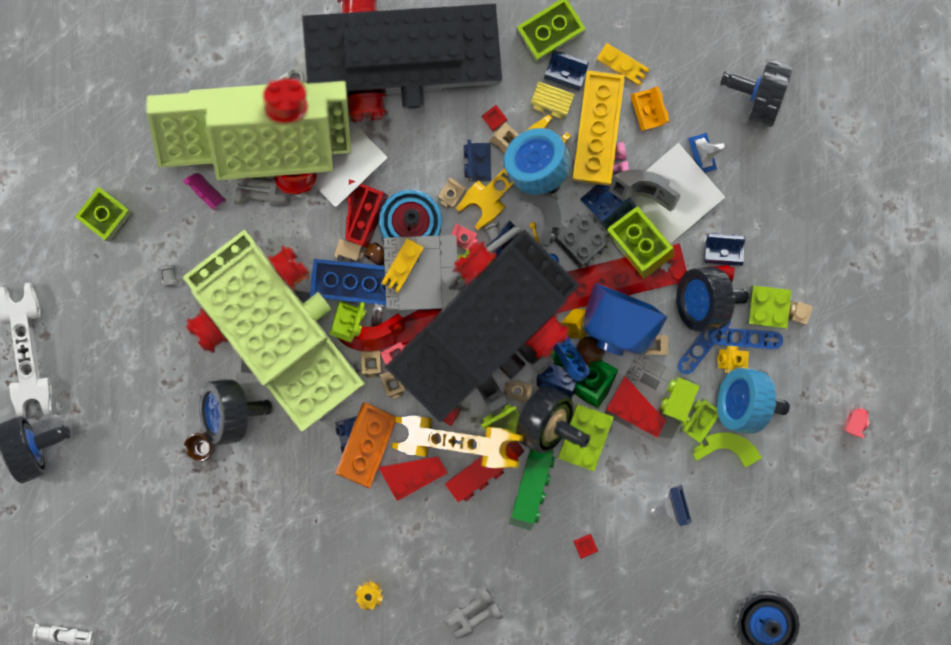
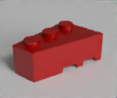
M349 179V185L356 182ZM360 184L349 194L345 233L347 241L367 249L378 224L380 210L388 199L386 193Z
M623 376L606 410L657 438L666 420L627 377Z
M439 456L378 467L396 501L448 473Z

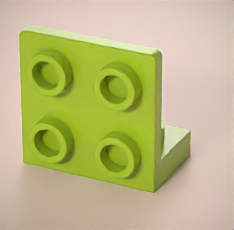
M508 404L500 410L501 413L495 416L490 414L482 419L484 422L481 423L484 431L486 432L487 427L507 429L511 432L516 431L520 415L515 405L510 406Z

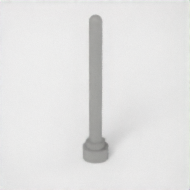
M517 226L513 227L488 246L487 249L493 253L520 232V228ZM458 272L453 274L446 273L441 279L447 288L451 290L462 276Z

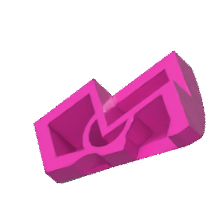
M201 173L192 174L183 180L212 210L216 211L227 201Z

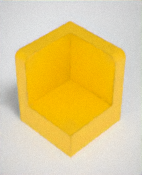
M573 309L561 322L563 326L569 327L566 332L569 338L583 339L587 335L582 328L586 310Z

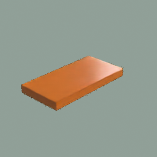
M363 402L335 474L370 489L395 426L396 416Z

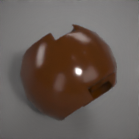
M377 242L371 243L365 251V257L376 265L381 266L385 264L384 247Z

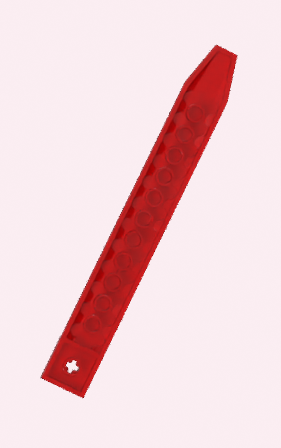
M680 243L671 245L674 248L675 256L667 261V264H671L669 272H665L664 269L661 270V267H659L645 279L626 257L568 271L567 273L580 286L554 314L587 306L594 283L626 295H633L679 283L683 274L687 272ZM443 308L418 309L403 317L405 330L393 337L394 344L391 346L400 342L402 345L407 344Z

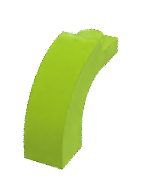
M717 432L705 436L704 439L707 444H699L693 448L694 452L691 453L694 460L698 461L717 449H729L738 457L745 468L762 459L757 448L749 440L729 432Z

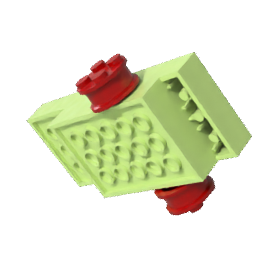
M284 78L271 81L268 85L189 90V93L147 96V117L158 168L213 163L216 180L275 176L276 186L283 193L300 194L312 189L316 183V173L333 171L332 154L351 153L345 81L307 84L297 79Z
M244 229L183 276V279L192 289V294L203 307L194 318L186 319L188 324L185 327L191 335L199 338L198 344L204 351L214 353L218 345L229 341L259 381L271 391L301 432H304L365 385V383L317 322V320L332 310L325 299L317 292L302 303L295 294V286L304 279L309 280L307 274L310 273L302 262L298 263L295 260L298 257L292 248H286L282 245L281 251L273 257L271 255L267 257L248 231Z

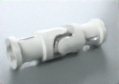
M35 624L32 637L33 641L46 640L52 644L92 645L94 631L81 632L78 629L69 631V629L64 627H42L39 624Z

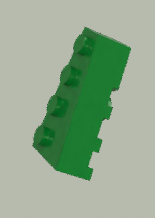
M529 450L523 477L518 488V495L513 505V513L508 524L531 530L534 522L538 523L541 514L538 511L539 504L543 505L546 493H543L544 486L549 485L551 475H548L549 468H553L556 457L553 456L554 450L544 454Z

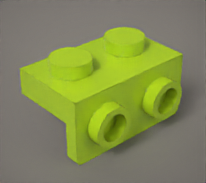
M339 301L329 334L348 342H352L355 336L358 337L362 328L359 324L363 321L366 311L363 310L365 303L361 302L358 307Z
M703 398L701 401L697 400L692 407L693 413L690 417H687L686 422L681 423V426H683L681 431L699 443L703 441L719 417L717 408Z

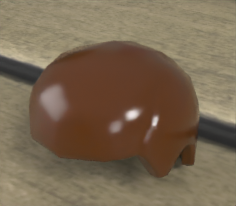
M592 336L580 339L576 346L577 351L587 365L593 361L600 362L606 353L605 350L596 346L598 339Z
M204 433L189 435L184 442V446L187 449L186 454L197 462H204L210 459L215 449L214 444L206 439Z

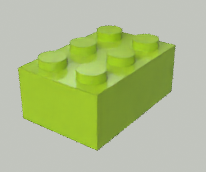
M568 0L555 2L516 28V32L536 63L552 54L553 50L556 51L581 36L586 30Z
M638 206L607 229L609 238L644 279L675 256L674 248Z
M576 404L570 425L582 430L585 434L588 433L590 435V442L585 448H580L579 445L563 439L557 458L595 471L614 417Z

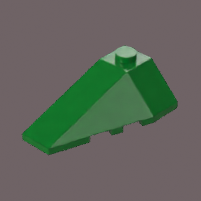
M553 350L550 353L554 361L553 364L566 369ZM566 354L568 358L573 359L572 355ZM600 360V362L593 361L587 365L589 368L588 376L583 381H577L575 385V395L597 409L607 397L618 373L617 368L603 360Z

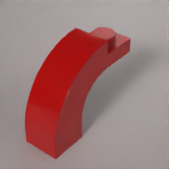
M397 313L380 325L373 327L362 326L359 336H355L352 342L336 338L345 346L357 351L372 352L382 350L393 345V337L405 330L403 317Z

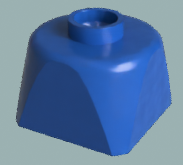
M594 283L582 328L586 333L598 339L596 346L618 356H623L625 351L643 355L652 346L668 316L647 302Z

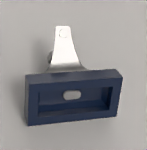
M682 485L674 486L670 489L667 499L662 506L651 508L652 516L671 517L679 526L688 525L692 522Z

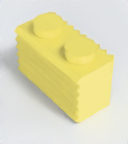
M538 81L530 105L534 106L533 109L535 111L544 113L545 110L550 112L552 117L562 119V117H567L575 94Z

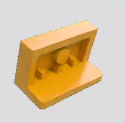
M658 86L630 95L641 131L661 127L670 122L668 111L663 102V95Z

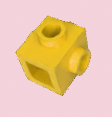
M727 346V349H719L717 357L718 369H725V373H730L737 368H748L749 351H740L737 346Z
M371 581L369 583L365 582L363 586L359 585L354 595L357 597L356 602L359 603L358 606L367 611L369 609L373 610L375 605L379 607L384 597L380 595L382 589L379 588L380 586ZM368 593L371 594L372 599H365V595Z

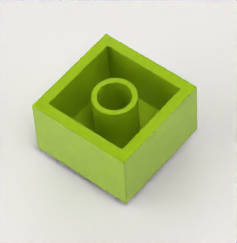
M97 187L75 218L102 239L110 242L132 214V211L104 189Z
M750 286L746 325L787 329L792 290Z
M679 377L670 380L666 387V391H668L667 397L662 398L659 409H661L660 414L679 422H686L700 386Z

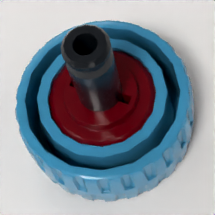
M402 190L393 194L383 204L378 219L379 231L383 239L439 236L442 230V214L438 204L431 196L419 190Z

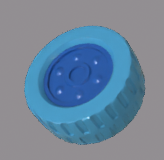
M535 128L521 133L509 144L504 156V167L509 178L520 191L534 195L547 192L553 194L559 190L560 184L563 183L569 174L571 156L566 144L556 132L545 128Z
M737 368L732 370L724 378L717 396L718 416L721 423L731 431L746 434L758 433L768 425L773 414L786 415L790 410L788 401L776 399V390L772 379L766 373L755 369Z

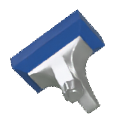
M707 133L688 138L693 159L702 171L708 173L717 170L714 156L727 148L726 142L711 144Z

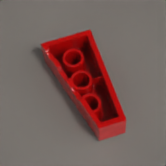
M510 441L505 448V453L509 459L520 462L518 458L525 450L518 441ZM481 455L471 465H468L447 481L445 486L458 503L463 499L466 502L474 496L473 492L479 488L481 491L489 485L488 480L493 477L496 480L503 475V469L505 468L481 466L483 457Z

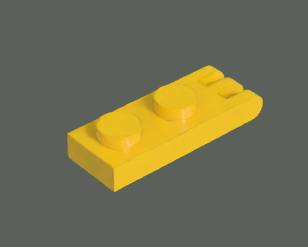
M608 43L605 44L596 59L618 74L625 75L626 79L638 86H641L642 82L636 79L637 76L643 80L646 78V75L640 71L642 70L646 73L650 71L649 68Z
M407 238L381 284L385 286L389 279L391 283L388 288L392 289L394 284L397 283L398 286L395 292L399 293L424 247Z

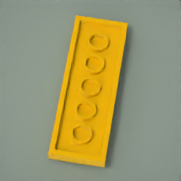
M587 70L572 181L611 186L625 75Z

